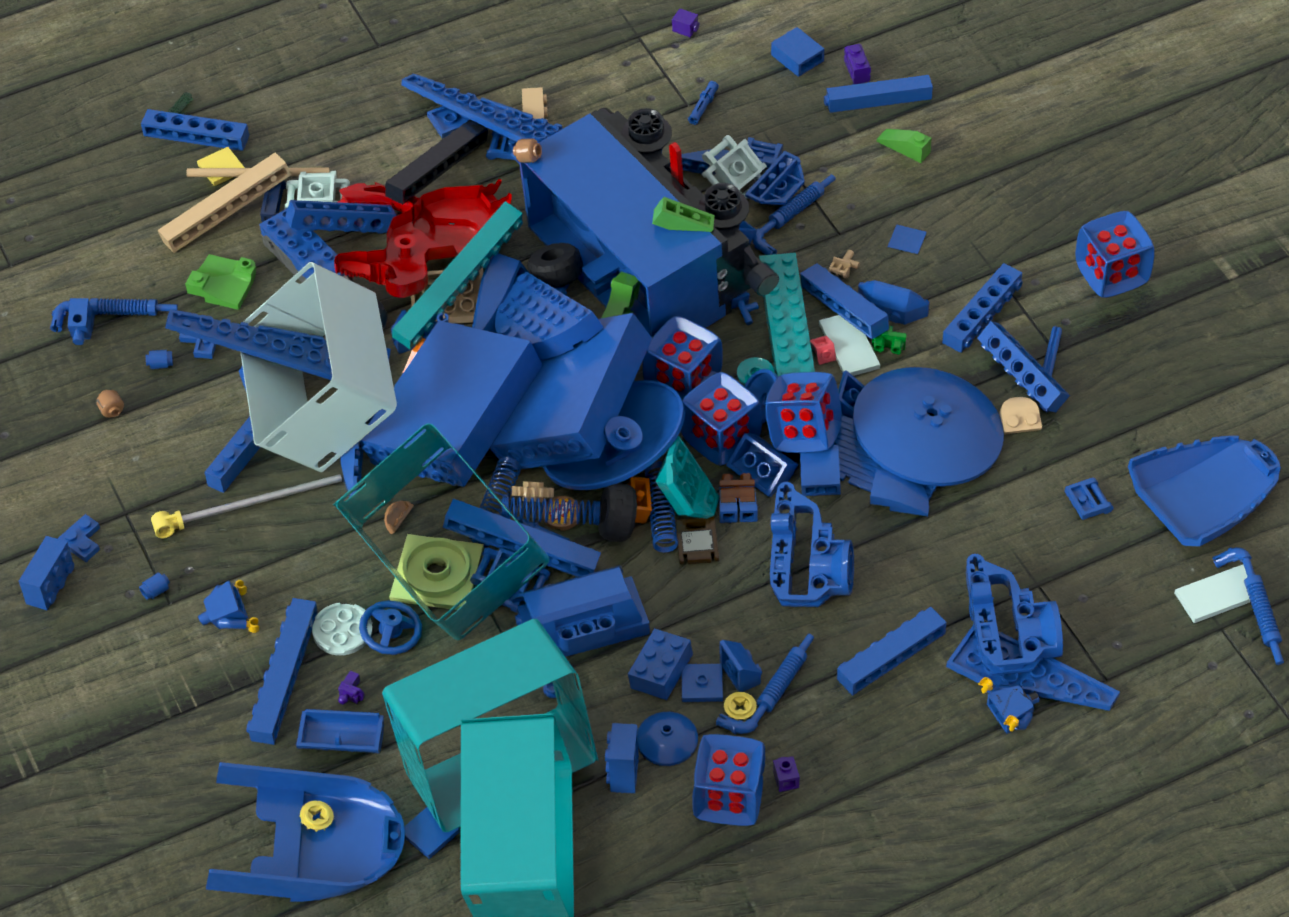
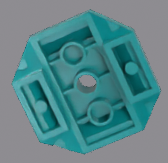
M678 436L662 461L656 483L678 515L708 519L714 516L720 496L685 443Z

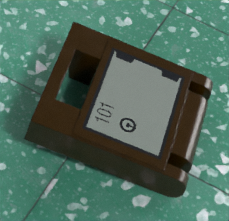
M715 517L676 520L680 564H684L683 556H687L688 564L711 563V554L713 553L715 562L719 561ZM701 526H705V528L687 529V530H686V528H688V527H701Z

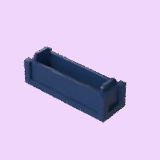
M286 181L280 182L265 192L260 213L262 222L279 213L283 191L286 189Z

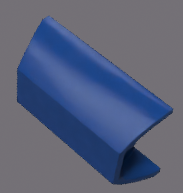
M621 565L515 594L511 597L512 603L525 600L532 619H538L556 645H559L563 651L567 652L609 641L615 637V629L642 622V616L624 580Z

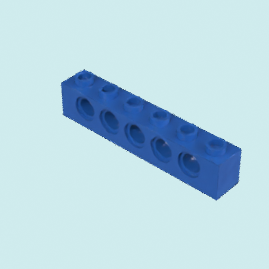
M147 109L141 122L143 136L220 148L229 147V149L243 151L249 138L247 124Z
M290 200L285 219L289 227L295 230L310 229L315 231L318 229L345 232L360 231L362 233L377 232L383 234L387 233L392 218L396 216V213L391 205Z
M1003 263L943 331L942 343L960 353L966 347L969 348L973 339L981 334L983 327L992 321L993 316L1001 311L1004 303L1009 302L1013 293L1021 288L1023 284L1022 272Z
M990 321L977 339L982 343V348L993 354L992 358L996 362L1004 365V370L1016 378L1015 381L1018 385L1028 390L1027 394L1039 402L1041 409L1046 412H1057L1070 395L1001 324Z

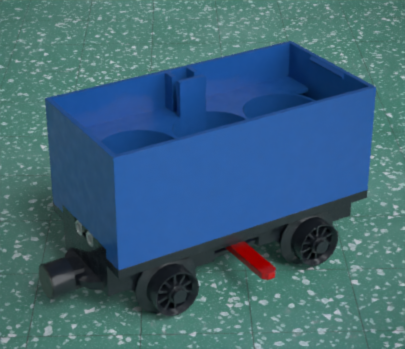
M601 108L539 142L542 147V154L536 162H519L527 222L531 231L546 246L554 243H569L579 249L583 267H581L582 273L578 280L605 308L607 307L612 290V279L621 271L635 276L641 284L638 299L634 301L631 310L634 311V315L651 337L674 316L686 318L706 328L731 313V300L750 288L760 296H765L773 291L779 282L778 274L768 264L762 263L755 256L750 247L749 239L739 230L740 224L749 213V202L739 189L732 184L718 183L708 188L703 195L695 186H692L683 177L682 155L679 145L676 142L669 145L670 161L662 154L663 147L669 143L672 137V129L668 121L663 119V116L658 111L650 108L634 111L627 120L619 111L613 113L609 108ZM664 196L715 215L713 231L668 230L652 224L654 209Z

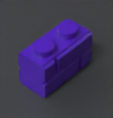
M862 45L846 46L844 48V62L853 84L869 82L871 67Z

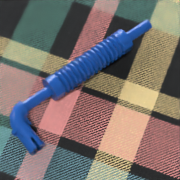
M831 174L820 183L817 181L813 182L769 216V222L760 229H756L757 232L752 240L755 249L765 255L777 254V250L763 238L764 234L773 227L776 229L781 228L815 202V200L824 195V188L836 180L835 176Z
M90 299L95 315H99V313L100 315H106L107 313V315L145 314L157 316L158 311L178 310V304H158L157 299H145V301L144 299ZM70 301L60 303L52 311L53 317L50 326L52 331L56 332L57 327L58 332L62 331L63 319L66 316V312H69Z
M1230 547L1227 551L1213 556V560H1216L1213 562L1217 568L1232 561L1240 560L1243 562L1247 574L1244 584L1252 609H1254L1253 612L1256 616L1264 645L1271 647L1276 665L1283 664L1284 660L1278 645L1282 642V638L1265 586L1263 585L1262 577L1255 575L1251 563L1252 557L1248 551L1243 548Z
M807 634L799 647H793L779 669H777V672H775V675H773L757 699L758 708L751 719L743 722L721 713L720 717L717 718L716 725L731 731L733 734H747L754 731L758 727L757 723L765 711L771 712L798 670H800V667H802V664L806 661L808 656L805 651L814 640V636Z

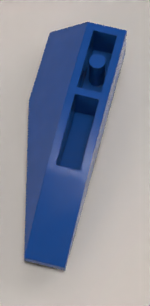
M499 253L490 258L481 278L472 328L497 333L495 318L499 305L504 302L517 278L525 272L529 273L519 260Z

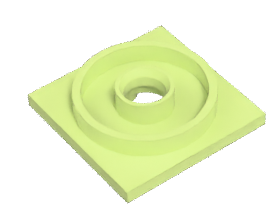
M407 534L397 571L427 606L451 609L473 590L474 584L471 583L470 579L476 573L481 562L484 544ZM434 563L446 566L445 570L439 573H431L427 568ZM395 577L389 596L390 600L417 604ZM466 601L462 602L454 610H458L462 605L466 603Z

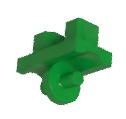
M890 325L889 330L872 339L874 351L882 352L885 347L891 348L893 354L900 355L902 350L906 348L907 334L893 331V326Z

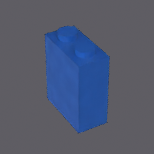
M796 27L771 42V55L799 77L824 61V48Z
M832 445L828 450L820 452L800 453L802 495L841 494L839 446Z

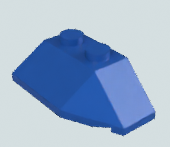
M784 151L745 193V197L760 204L785 205L805 183L800 158Z
M876 280L865 283L860 282L858 285V294L860 293L869 302L874 303L877 308L885 311L889 321L905 325L927 317L929 314L930 301L923 299L912 290Z

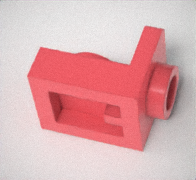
M827 335L810 340L811 349L816 353L817 362L820 365L836 360L834 343Z

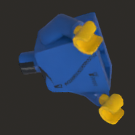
M237 580L235 585L230 581L225 582L223 585H217L211 594L204 599L203 602L207 611L198 615L199 621L203 626L212 622L219 629H245L248 627L252 633L259 631V620L256 617L246 621L248 616L240 595L247 593V587L244 586L242 580Z
M984 677L978 685L983 686L981 689L982 693L988 692L987 706L1006 734L1013 732L1014 729L1025 730L1032 720L1033 705L1040 701L1036 691L1025 694L1018 685L1013 687L997 685L988 677Z

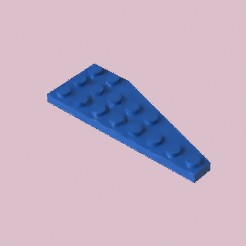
M974 624L946 664L947 668L977 683L984 677H988L997 685L1012 687L1018 685L1025 694L1036 691L1039 697L1108 711L1111 710L1120 695V691L1053 658H1043L1031 672L994 675L981 661ZM998 631L1003 659H1020L1018 641Z

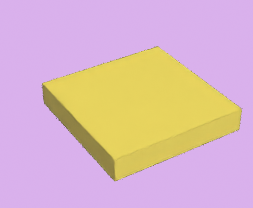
M229 147L197 161L200 168H245ZM233 177L207 178L216 186Z

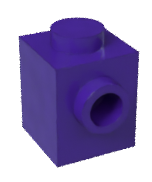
M679 9L672 18L673 32L691 38L693 33L699 29L698 14Z
M780 757L777 760H773V774L779 792L799 788L800 776L794 757Z

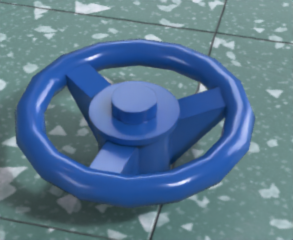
M386 600L377 602L365 610L360 618L359 631L362 639L371 649L381 654L396 655L405 653L416 646L422 635V623L418 614L410 606L399 601ZM396 609H399V610H401V611L407 613V615H408L409 617L402 615V614H401L398 610H396ZM371 615L380 622L379 632L382 635L380 644L376 643L369 636L367 630V623ZM414 628V635L410 641L401 646L388 647L390 640L400 636L403 629Z

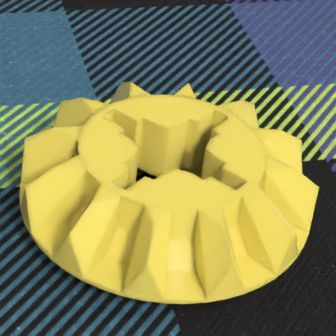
M732 693L724 702V712L730 718L746 721L747 718L752 717L755 713L756 701L748 693ZM736 705H738V706L744 705V710H742V709L737 710V706H736Z
M310 801L301 808L299 817L301 818V823L306 825L307 829L311 828L317 832L322 829L325 831L328 826H331L334 815L328 804L322 801ZM320 812V819L317 818L313 821V815Z

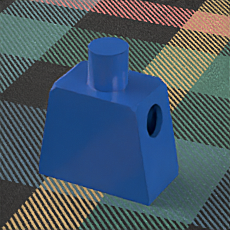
M70 298L68 329L73 338V343L75 345L84 344V339H91L95 315L88 298Z

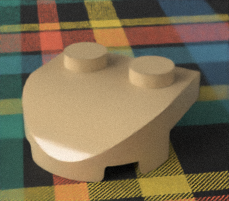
M1014 397L1003 403L999 416L1004 435L1042 429L1039 408L1033 400L1026 397Z

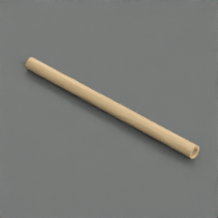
M329 167L289 168L291 173L289 177H299L300 172L305 171L306 173H329ZM187 168V177H239L251 168Z

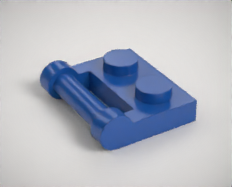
M492 131L493 137L486 157L490 160L496 158L515 160L511 154L517 142L502 134H498L496 131ZM504 137L501 149L499 150L497 149L499 138Z
M748 137L747 140L749 147L768 168L777 160L783 150V144L777 143V145L757 141L752 137Z
M1094 477L1065 487L1064 492L1082 520L1101 513L1108 514L1114 509L1111 502H1108L1098 486V481ZM1088 489L1092 490L1100 503L1099 505H1097Z

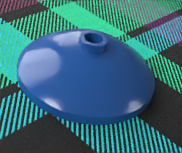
M768 369L756 371L744 386L756 396L761 404L762 424L767 421L765 410L767 394L774 381L778 378L773 371Z
M659 712L645 719L638 728V749L648 761L662 766L680 764L690 758L697 748V729L692 721L682 714Z

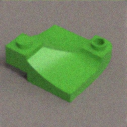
M209 254L197 271L191 272L185 283L187 293L204 297L207 303L239 310L255 279V262L243 257L237 261Z

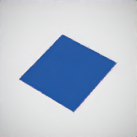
M896 225L888 247L918 254L927 232Z

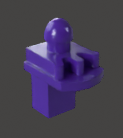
M350 671L344 681L340 683L338 687L340 695L338 702L344 705L348 700L357 704L359 700L362 701L364 699V692L357 687L360 682L358 673Z

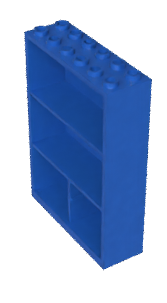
M634 313L598 319L604 328L586 342L581 340L574 344V349L566 353L540 360L543 366L490 446V449L499 459L502 457L512 458L519 462L521 469L600 457L607 442L605 426L611 418L619 415L652 341V337ZM504 465L506 468L512 471L516 470L514 467L510 465Z
M439 320L394 386L397 402L395 411L359 442L370 458V462L377 466L423 425L430 423L439 430L475 471L543 365L529 340ZM379 410L375 414L369 425L373 424L382 415H384L386 413V410ZM423 429L419 434H417L411 441H409L404 446V448L408 447L411 443H413L419 436H421L426 431V429ZM443 447L440 448L436 453H434L428 460H426L422 464V466L426 465L438 453H440L443 450ZM450 448L418 476L431 478L437 482H446L452 486L465 487L474 472L455 450Z

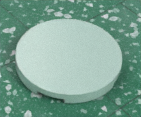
M335 603L322 609L315 617L312 628L313 638L317 646L326 653L340 656L349 655L362 649L366 643L361 637L359 623L365 609L356 604ZM369 618L367 623V630L370 637L372 635L371 618Z

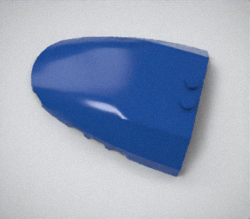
M1239 436L1212 437L1210 441L1200 442L1197 439L1192 444L1183 445V443H1178L1176 447L1170 449L1162 447L1131 458L1128 464L1134 489L1138 496L1183 546L1199 547L1224 534L1253 512L1276 486L1281 469L1276 455L1266 445L1255 439L1251 442L1241 440Z

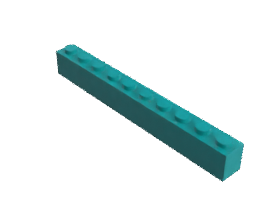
M505 201L394 326L392 337L408 349L417 345L421 341L422 335L432 329L437 315L440 313L444 315L445 309L454 304L459 293L462 294L466 290L467 284L471 280L474 281L479 270L485 268L490 258L498 254L501 245L510 240L514 230L520 229L523 224V213Z

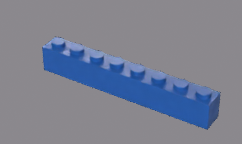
M453 499L445 516L443 528L497 548L501 547L515 553L528 541L527 533L516 521L472 506L463 501ZM520 523L549 556L547 566L577 577L594 573L601 552ZM525 547L518 554L521 555L528 547Z
M293 598L291 605L287 606L286 620L281 623V634L279 638H276L275 652L271 654L269 660V670H266L264 673V685L258 691L259 700L257 704H254L252 720H249L247 724V733H249L250 740L253 742L275 745L312 633L315 617L318 614L316 601Z

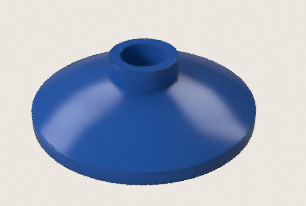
M613 417L605 426L607 440L618 449L632 450L638 447L642 441L641 428L628 417Z

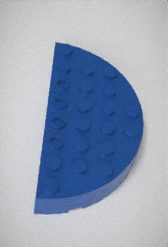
M528 272L521 274L517 278L504 302L499 305L495 318V329L498 334L531 341L540 360L566 353L574 349V344L581 340L586 342L604 328L591 310Z

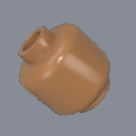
M520 139L513 147V154L521 163H534L541 157L542 147L535 139Z
M114 390L102 391L96 400L102 415L107 418L118 416L124 408V402L117 391Z

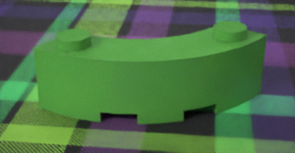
M621 271L612 279L610 298L601 318L634 312L631 308L634 301L638 299L641 284L635 276Z

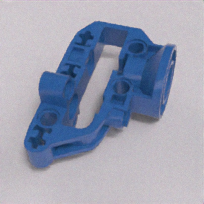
M781 483L777 488L775 511L771 515L773 538L770 565L771 587L780 604L790 607H819L832 595L851 596L854 581V548L852 540H834L835 534H832V523H822L817 504L797 492L792 483ZM786 509L790 510L787 514L782 513ZM798 513L813 514L807 595H791V563L794 561ZM820 547H827L824 551H818ZM780 579H782V581H783V584H781V587H779V586H780ZM819 583L824 584L822 588H815Z
M979 554L970 555L967 558L966 564L970 619L974 623L977 646L982 663L994 675L1031 672L1043 658L1062 657V626L1056 601L1034 603L1032 591H1029V588L1020 589L1014 575L1009 570L985 561ZM993 584L1005 585L1008 588L1009 596H1012V613L1015 629L1019 635L1020 659H1003L993 605L994 597H992L991 585Z

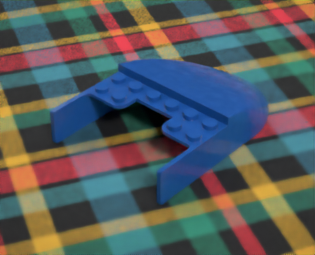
M219 763L216 783L255 787L257 789L256 815L263 821L276 822L273 857H256L252 861L250 873L209 869L206 883L207 890L290 898V902L321 900L347 894L369 885L388 873L399 859L405 839L402 816L393 805L394 802L385 792H380L372 787L371 783L344 775ZM322 801L328 804L334 815L331 826H328L325 831L322 829L316 832L314 829H307V826L301 823V818L299 817L301 808L306 803ZM320 812L313 815V821L317 818L320 819Z

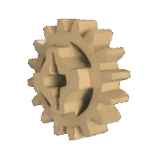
M523 481V486H512V495L522 496V501L526 497L527 502H530L532 497L534 502H536L537 498L540 499V502H543V497H554V488L544 487L543 482Z

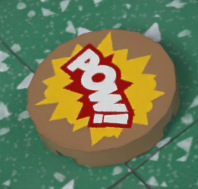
M557 496L551 498L553 501V512L556 499L559 500V514L562 499L565 500L566 509L568 500H571L573 511V504L575 501L574 499L567 496ZM551 503L548 522L546 523L544 504L542 514L544 523L554 530L556 528L560 529V531H565L573 528L577 524L576 504L572 524L570 523V503L566 524L564 523V506H562L561 521L558 523L557 505L554 523H552Z

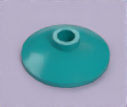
M748 358L739 364L737 377L745 385L747 380L756 371L768 369L774 372V367L763 358Z

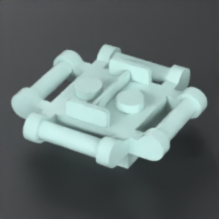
M726 135L722 142L712 150L702 155V159L710 165L702 173V176L707 178L712 186L718 183H728L737 187L739 191L752 179L756 182L761 177L760 172L767 167L752 151L746 139L736 144L729 135ZM725 147H729L731 150L718 161L714 158Z
M331 171L330 173L300 172L299 180H289L286 182V189L288 191L284 210L288 208L289 201L294 200L296 189H298L297 200L338 202L335 201L336 188L350 186V181L348 179H337L336 171Z

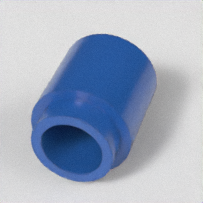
M167 349L149 351V354L146 355V366H150V369L173 366L172 351H167Z
M158 572L142 582L139 589L146 600L154 599L169 589L168 584H170V581L165 574L161 575Z

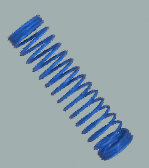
M509 457L500 458L488 487L496 494L504 497L508 496L509 500L512 494V488L509 486L516 484L521 471L519 462ZM500 462H510V463H512V464H514V465H511V464H508V463H501V464H500ZM501 465H510L517 470V472H514L508 468H502ZM499 474H504V475H506V476H509V477H511L513 480L505 479V478L501 477ZM497 479H503L505 481H508L509 483H511V485L501 483ZM496 483L502 484L508 487L510 490L502 489L498 487ZM493 488L503 490L507 494L498 493ZM487 489L480 508H484L486 511H489L486 508L495 509L500 513L498 515L502 516L500 512L502 509L494 508L488 504L494 503L502 508L501 504L490 499L495 497ZM470 538V540L473 543L484 544V546H489V544Z
M655 461L645 469V478H649V482H651L650 487L652 489L650 492L652 494L650 496L653 497L651 502H654V504L669 502L668 500L653 501L656 498H666L665 495L652 496L655 493H663L662 491H652L653 489H660L659 486H651L652 484H657L651 480H656L658 476L652 474L659 471L648 474L651 469L661 467V461ZM651 504V508L654 507L650 513L653 548L663 553L673 551L678 546L674 509L670 507L671 504L658 507ZM657 508H671L670 510L654 511ZM658 513H671L670 515L655 516ZM658 518H672L671 520H664L660 522L655 521ZM659 523H672L671 525L656 526ZM659 528H673L672 530L657 531ZM669 532L674 533L673 535H672V534H661V535L657 536V535L660 534V533H669ZM667 538H668V539H673V540L668 541V542H661V541H659V540H661V539H667ZM675 540V544L669 547H661L656 544V542L670 543Z
M503 496L502 503L509 510L508 496ZM512 497L510 512L512 511L513 504V514L517 519L518 506H520L521 522L523 521L525 502L527 522L530 517L531 503L533 522L536 519L537 505L539 509V522L542 521L544 504L545 522H548L550 503L552 523H554L556 505L558 523L561 521L562 506H564V523H567L569 503L571 524L573 523L575 504L577 524H579L581 506L583 510V524L586 522L588 506L589 524H592V517L593 525H599L600 501L594 500L591 510L590 501L588 500L584 511V501L581 500L578 513L577 500L574 501L572 511L571 500H568L566 509L565 500L562 499L559 514L558 499L555 500L553 512V501L551 498L549 499L548 509L546 499H543L541 510L540 499L537 498L534 512V500L532 497L529 510L527 498H524L522 508L521 498L518 497L516 513L515 498ZM502 506V516L510 519L511 515Z

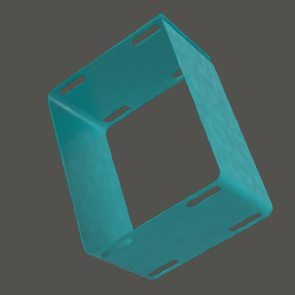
M430 423L423 425L333 504L427 616L455 640H461L549 563L547 553L461 454ZM423 429H426V431L421 436H419L413 443H411L408 447L404 448V446L409 441H411L417 434H419ZM443 447V450L440 453H438L426 465L422 466V464L426 460H428L434 453H436L440 448ZM453 448L527 533L528 541L438 619L364 532L362 526L447 449ZM365 482V484L358 491H356L351 497L344 501L352 492H354L360 485H362ZM382 500H384V501H383L377 508H375L369 515H367L365 518H363V517H364L369 511H371L377 504H379ZM525 547H528V548H527L520 556H518L512 563H510L508 566H505L511 559H513V558H514L519 552H521ZM543 563V565L536 572H534L528 579L522 582V580L526 576H528L534 569H536L540 564ZM466 601V603L462 605L455 613H453L448 619L444 620V618L447 615H449L455 608H457L462 602ZM483 616V618L479 622H477L471 629H469L465 634L461 635L477 619Z
M531 619L390 684L382 692L406 774L443 832H450L461 827V753L425 770L419 747L423 742L461 725V719H474L553 682L558 705L555 709L545 714L554 713L571 760L572 773L594 763L596 760L598 761L579 676L538 619ZM574 673L576 674V678H577L579 690L577 689V686H576V682H575V678H574ZM554 751V759L556 761L564 760L561 751Z
M554 713L461 719V893L472 916L574 917L572 766ZM554 751H561L564 760L556 761L554 759ZM469 895H478L482 904H473Z

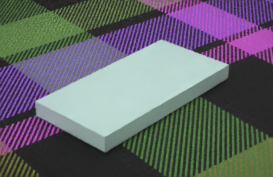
M840 315L819 320V326L824 336L827 335L834 343L836 361L842 373L847 370L851 375L855 376L880 369V363L864 333Z
M1243 564L1175 589L1174 593L1193 623L1250 603L1244 584L1247 574Z

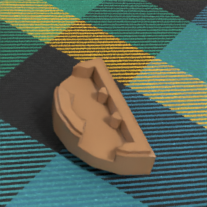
M397 501L387 507L384 521L390 534L395 533L414 507L409 501Z

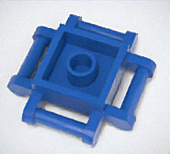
M501 547L499 551L485 548L477 571L470 579L471 583L478 586L510 558L514 552ZM517 554V555H516L513 559H511L505 566H508L510 563H512V562H513L518 556H520V555ZM494 559L487 577L483 576L489 561ZM538 566L536 569H534L528 576H526L522 580V582L528 579L540 567ZM543 568L536 574L538 579L533 589L543 587L545 580H548L550 576L548 570ZM530 580L512 596L526 592ZM510 597L502 605L511 608L513 612H517V606L520 605L521 601L512 603Z

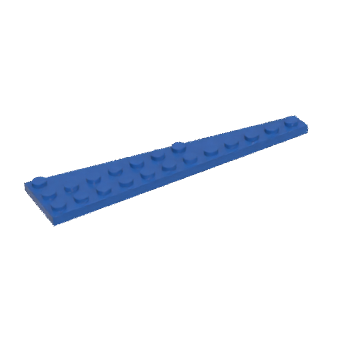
M412 74L402 79V86L516 142L520 139H535L539 143L563 129L561 124L556 123L552 125L546 119H534L532 114L483 97L481 99L474 98V94L460 93V89L445 88V84L417 74Z
M172 309L168 313L166 329L325 379H332L327 341L322 336L261 325L259 327L248 326V323L245 322L240 324L231 323L228 319L220 321L213 319L211 316ZM386 348L389 360L391 349Z

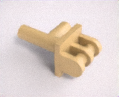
M848 250L843 259L833 257V262L828 271L831 274H836V276L841 275L843 278H848L850 267L858 269L860 262L851 260L854 252Z

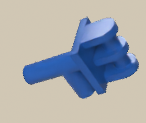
M747 291L732 299L731 307L732 309L739 307L746 325H751L753 320L749 312L759 309L757 302L748 304L750 294Z

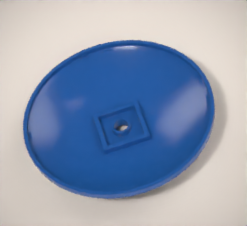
M908 367L883 373L871 380L861 390L853 409L855 435L865 452L878 465L890 473L919 484L951 486L974 480L994 465L1003 446L1004 430L1001 418L987 396L966 380L937 369ZM927 413H933L935 416H929Z
M649 380L633 381L618 416L628 417L639 425L642 431V441L639 446L632 450H621L614 447L607 440L599 458L543 466L546 474L554 483L564 488L591 490L617 484L640 473L657 461L678 437L685 419L684 404L680 396L672 387L661 382Z

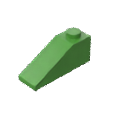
M886 129L877 138L878 143L919 163H922L931 153L932 138L918 131Z
M663 196L654 209L652 224L668 230L712 232L715 215Z

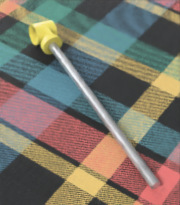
M338 474L181 516L180 511H175V514L172 515L166 511H159L151 517L156 536L167 538L174 533L175 529H184L183 523L342 482V478Z

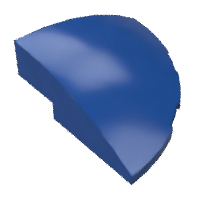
M880 465L877 466L870 494V504L888 506L890 511L928 516L929 500L922 484L905 480L890 473Z

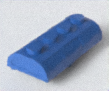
M306 709L302 711L296 747L297 749L380 753L384 733V715L371 712Z

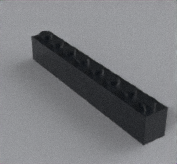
M471 119L463 123L427 152L420 155L416 160L388 179L385 183V196L403 205L487 141L488 128Z

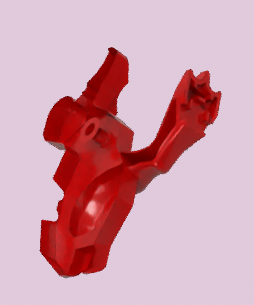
M498 179L495 184H488L486 187L483 185L443 187L423 194L420 198L413 196L403 205L386 197L385 185L375 182V185L357 183L339 190L342 199L338 202L391 205L393 210L402 212V214L392 218L387 231V247L385 249L340 253L336 255L334 260L335 272L341 275L344 273L345 276L349 275V277L352 276L353 278L360 276L366 278L369 282L372 281L379 285H385L386 291L394 297L405 298L418 294L428 285L426 266L428 260L457 256L505 201L512 205V195L508 193L507 196L500 200L496 199L494 194L502 183L501 179Z

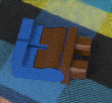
M750 473L741 474L740 480H733V475L731 474L722 475V480L720 481V523L737 522V503H739L740 522H757L758 510L755 480L752 479ZM733 513H734V515L731 516V517H726V516L723 515V514H733ZM743 513H753V515L745 516Z

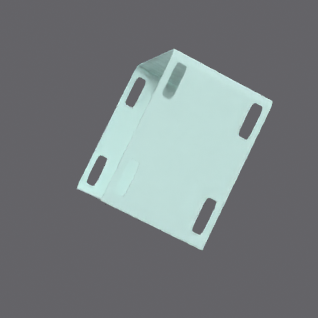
M309 262L243 322L249 324L261 312L265 311L268 314L254 327L261 325L306 334L312 333L322 337L326 335L332 370L330 383L307 402L302 371L241 352L255 445L316 471L323 472L391 415L396 409L397 402L376 293L313 262ZM309 268H314V273L303 283L295 282ZM330 388L338 389L323 403L319 404L316 402ZM379 410H386V413L373 424H365ZM330 452L337 453L320 468L318 467V462Z

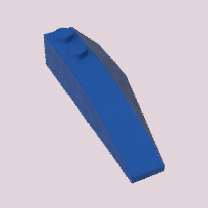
M357 442L340 457L347 492L361 480L364 450L360 442ZM360 486L354 492H352L349 495V497H351L356 491H358L360 489Z

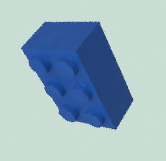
M49 536L44 538L19 580L26 604L48 610L50 605L55 602L58 591L64 587L67 576L74 569L71 551L66 541Z
M654 628L628 672L630 688L667 700L682 675L685 665L688 664L693 655L691 640Z
M612 723V731L607 732L608 749L605 751L606 783L610 784L611 792L635 793L639 762L638 728L636 724Z

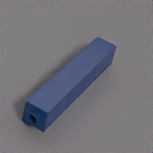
M923 75L827 88L824 104L828 106L829 112L832 113L932 99L933 86L930 76Z

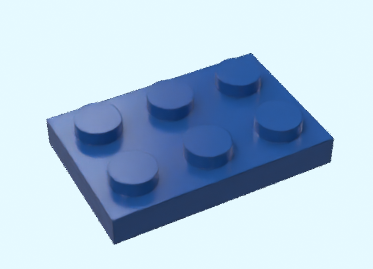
M444 106L427 112L429 120L442 139L470 120Z

